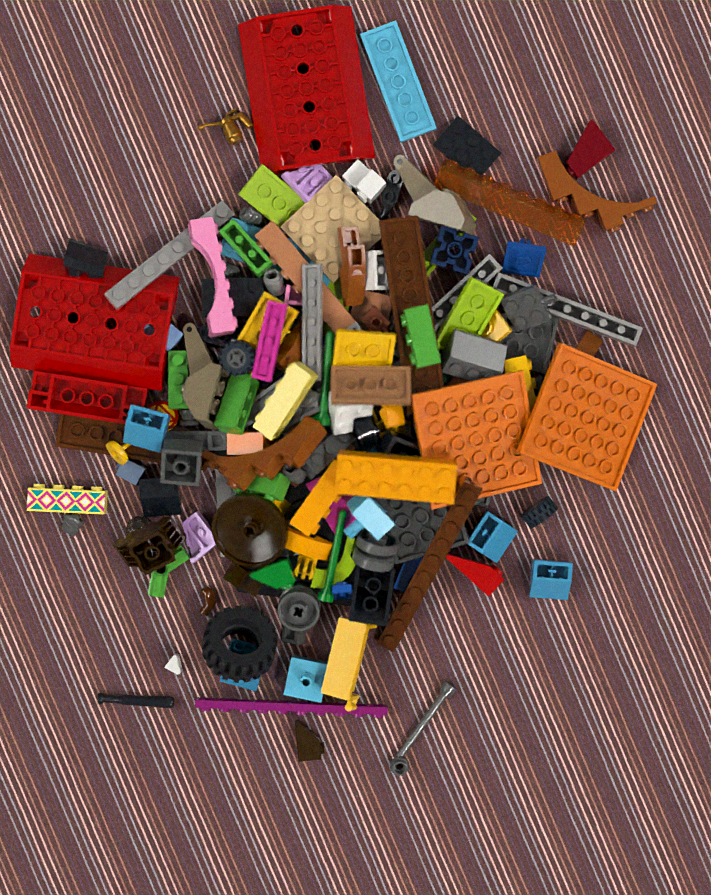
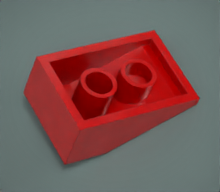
M448 553L446 556L456 568L487 596H490L505 580L501 577L503 572L494 564L490 567L486 563Z

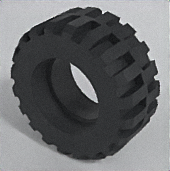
M235 606L233 609L231 607L224 608L223 612L218 611L214 617L210 618L205 628L202 641L203 659L206 660V665L209 669L213 668V673L216 676L220 674L222 679L226 681L232 679L234 683H239V680H243L246 683L250 682L251 678L256 680L260 678L261 674H265L273 663L278 645V635L275 633L276 628L274 624H270V619L266 615L263 617L262 612L259 610L253 611L251 610L252 607L246 606V608H241V606ZM232 634L245 635L253 640L257 649L249 654H237L227 649L222 640Z

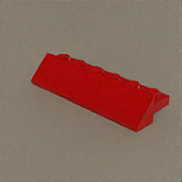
M33 371L26 409L126 424L131 404L146 408L148 389Z

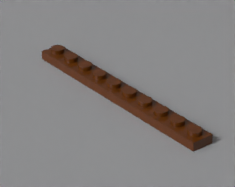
M466 479L464 480L454 499V504H451L377 644L392 652L395 651L482 492V487Z

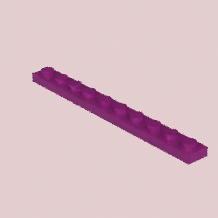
M197 697L195 700V708H200V711H211V708L219 709V712H230V709H238L240 713H249V710H257V713L266 714L268 711H276V714H288V711H294L296 715H307V712H314V715L317 716L334 713V716L340 717L345 716V713L353 714V717H364V714H372L373 718H383V715L388 714L387 704L356 703V710L346 711L345 705L347 703L335 702L320 703Z

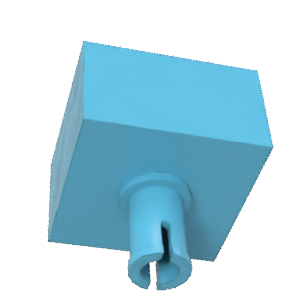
M354 495L347 502L351 514L356 518L355 521L343 530L347 536L349 535L350 539H353L354 536L365 528L379 540L395 525L390 514L373 497Z
M292 654L284 695L321 703L323 697L321 688L328 662Z

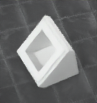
M175 653L164 668L175 674H181L183 669L180 655Z

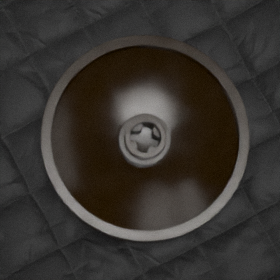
M242 493L228 498L217 509L212 520V535L216 546L227 559L243 567L259 568L271 564L281 555L288 541V526L283 513L273 502L257 494Z

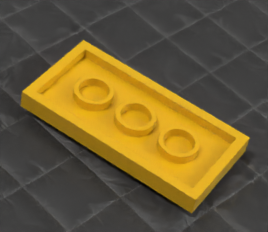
M267 292L263 293L237 339L252 345L255 355L257 353L267 301L284 303ZM289 305L280 344L299 311Z

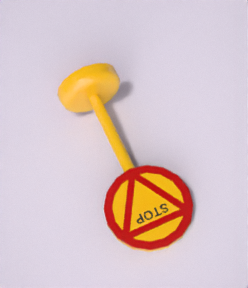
M157 401L146 408L171 415L167 431L173 429L177 424L178 412L177 410L168 409V402ZM115 441L108 442L106 448L114 460L121 465L127 463L128 456L125 449L130 444L125 443L121 446Z

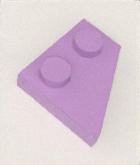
M322 165L304 167L296 171L285 172L281 175V178L305 203L309 202L333 178Z
M196 511L182 523L186 533L187 547H190L192 556L190 561L192 564L216 546L212 535V528L200 511Z

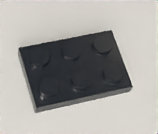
M459 116L454 119L433 144L439 152L475 183L501 155L498 149Z

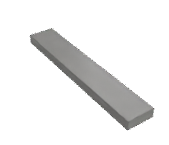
M321 263L302 264V363L319 375L316 381H322L323 264Z

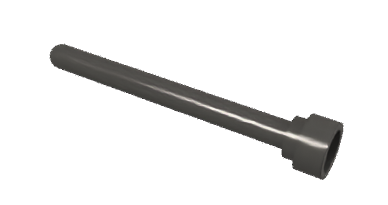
M446 680L440 686L441 693L397 752L396 757L405 756L445 699L451 695L453 696L457 691L455 686Z

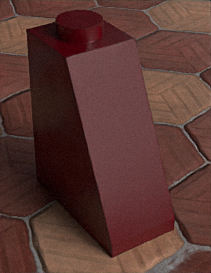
M593 119L586 125L565 164L566 171L575 180L579 179L615 151V148Z

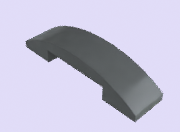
M167 431L165 438L203 441V450H227V433L222 431Z

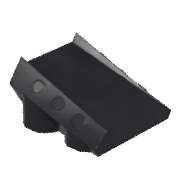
M69 238L63 265L68 275L72 277L85 274L92 279L103 278L109 252Z

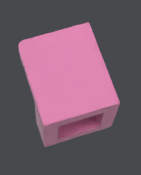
M286 284L284 303L302 307V294L298 295L291 285Z

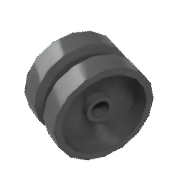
M362 529L357 535V546L354 548L352 556L353 562L371 571L386 572L392 570L395 561L394 554L397 553L399 540L390 533H385L377 540L367 529Z
M296 582L293 587L283 590L280 595L277 612L280 622L292 631H304L314 626L320 614L321 600H318L319 592L311 587V585L302 582Z

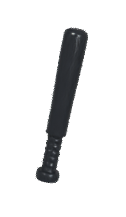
M98 693L97 702L100 705L107 702L120 703L122 705L173 708L175 700L171 696H108Z

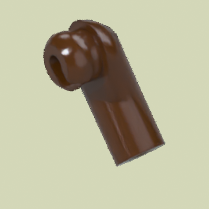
M204 587L201 590V595L204 597L205 604L200 609V612L208 616L217 600L214 590Z

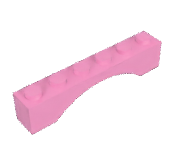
M213 217L190 220L188 229L191 244L205 257L214 278V302L206 318L210 338L233 334L235 328H237L236 316L232 315L231 309L234 308L232 297L229 298L228 295L230 284L228 278L225 279L224 275L226 264L224 260H221L222 244L221 241L217 240L216 234L219 233L217 222L214 223Z

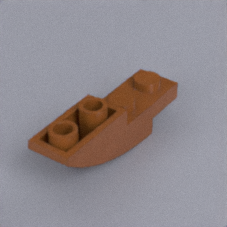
M358 226L337 228L342 268H339L343 305L344 307L362 305L366 284L365 245H360Z

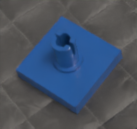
M525 238L521 239L519 243L508 241L502 264V272L539 278L546 254V247L532 245L529 239H527L525 244Z

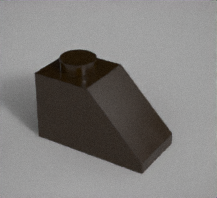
M295 720L298 762L321 760L322 754H325L324 742H320V737L300 720Z

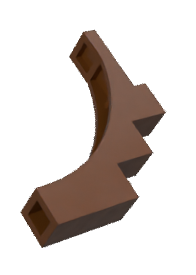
M556 150L541 155L536 159L551 202L557 201L560 204L568 201L570 196L577 217L583 216L584 219L595 215L594 211H596L603 233L609 231L611 234L621 230L620 226L624 224L622 217L627 220L635 217V213L642 210L643 213L649 212L658 203L655 196L639 202L624 203L607 200L590 193L569 175L562 165Z
M305 416L288 435L263 450L242 456L226 457L218 456L205 449L202 453V458L206 461L204 464L209 469H217L226 478V483L234 490L238 488L245 491L256 476L273 480L284 464L289 467L293 465L300 469L327 432L319 421Z

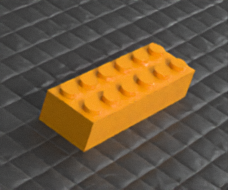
M339 450L335 493L454 504L457 460Z

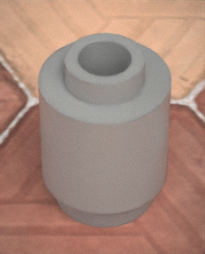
M272 268L264 273L263 281L267 292L272 296L283 294L286 290V285L280 271Z

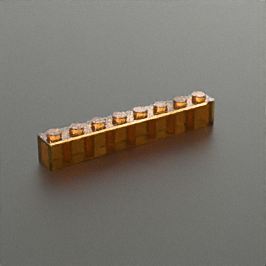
M444 159L434 182V185L439 189L452 190L454 193L459 194L462 199L573 247L585 224V220L578 214H570L559 206H551L543 199H535L525 191H517L506 183H498L492 177L482 176L472 168L459 166L453 160Z

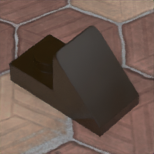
M231 562L223 576L226 581L236 588H241L255 597L264 584L251 578V571Z

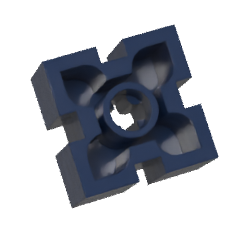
M442 225L436 239L440 246L439 249H433L429 264L443 269L446 265L452 266V272L466 276L472 262L468 255L475 252L479 237L465 232L462 236L456 235V229ZM453 246L457 247L456 250H458V253L454 255L449 252V248Z

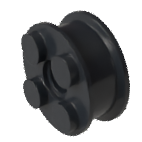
M373 414L354 418L353 432L361 451L365 452V448L373 445L379 447L381 442L380 432L377 424L373 422Z

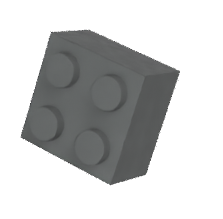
M164 438L160 483L199 486L203 441Z

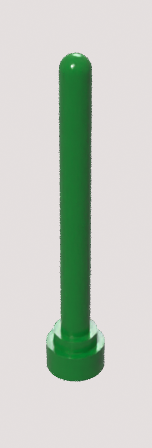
M332 331L326 334L320 412H317V415H315V420L319 421L322 425H330L331 420L327 410L334 333Z
M340 510L325 585L318 595V600L333 603L334 595L331 589L347 516L346 510Z

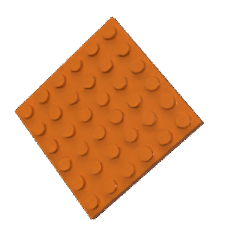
M558 343L516 452L610 490L617 491L658 384L563 343Z
M523 370L411 394V404L421 457L457 460L454 499L465 479L483 488L478 499L542 484L539 461L516 452L531 415ZM429 502L432 510L451 505Z

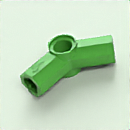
M181 545L175 552L176 561L166 565L165 572L161 573L155 570L151 573L147 595L164 598L169 572L190 559Z

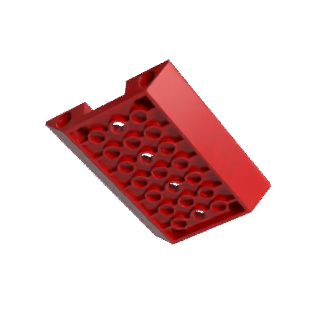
M327 5L254 17L238 24L260 165L263 164L276 175L310 166L336 162L337 164L355 162L357 159L359 161L375 159L351 6ZM300 26L303 32L301 35L295 36L291 32L292 28ZM301 64L309 67L306 74L298 72V67ZM306 103H313L315 109L312 112H306L304 110ZM314 140L321 143V147L317 151L310 148V143Z
M29 254L21 272L10 342L11 367L162 391L168 353L166 352L171 318L175 314L180 277L160 275L116 310L104 295L134 270L106 266L103 278L92 279L85 274L72 277L65 270L63 265L64 259ZM33 307L40 308V315L38 317H32L31 309ZM74 312L77 313L78 321L70 323L69 315ZM111 318L115 319L117 323L114 329H108L106 325L107 321ZM149 324L155 328L152 335H146L144 332L145 327Z

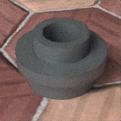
M395 757L390 763V769L395 775L402 776L408 772L409 762L404 757ZM403 764L402 767H397L396 765Z

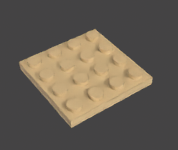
M337 175L280 227L314 264H323V274L333 284L340 278L339 268H342L337 228L358 226L360 245H365V251H369L381 240L379 219Z

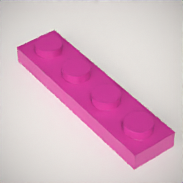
M271 300L267 301L252 378L272 381L288 304Z

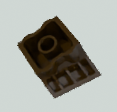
M163 516L159 522H150L130 532L126 538H118L112 546L128 567H138L141 572L147 575L176 561L175 552L186 538L172 517Z

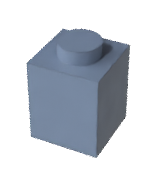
M128 458L126 464L121 465L118 463L115 470H117V476L137 486L139 485V479H142L147 468Z

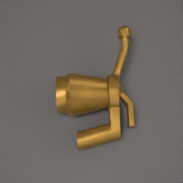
M235 108L227 112L225 118L220 122L200 124L198 130H203L207 126L220 125L223 128L226 141L231 146H234L244 139L243 133L234 121L239 119L247 129L252 128L254 125L243 112L230 116L237 112Z

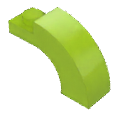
M347 536L342 558L336 565L332 585L345 580L356 565L351 556V553L354 552V548L357 546L356 542H354L355 537L350 539ZM315 568L311 587L324 588L328 568Z

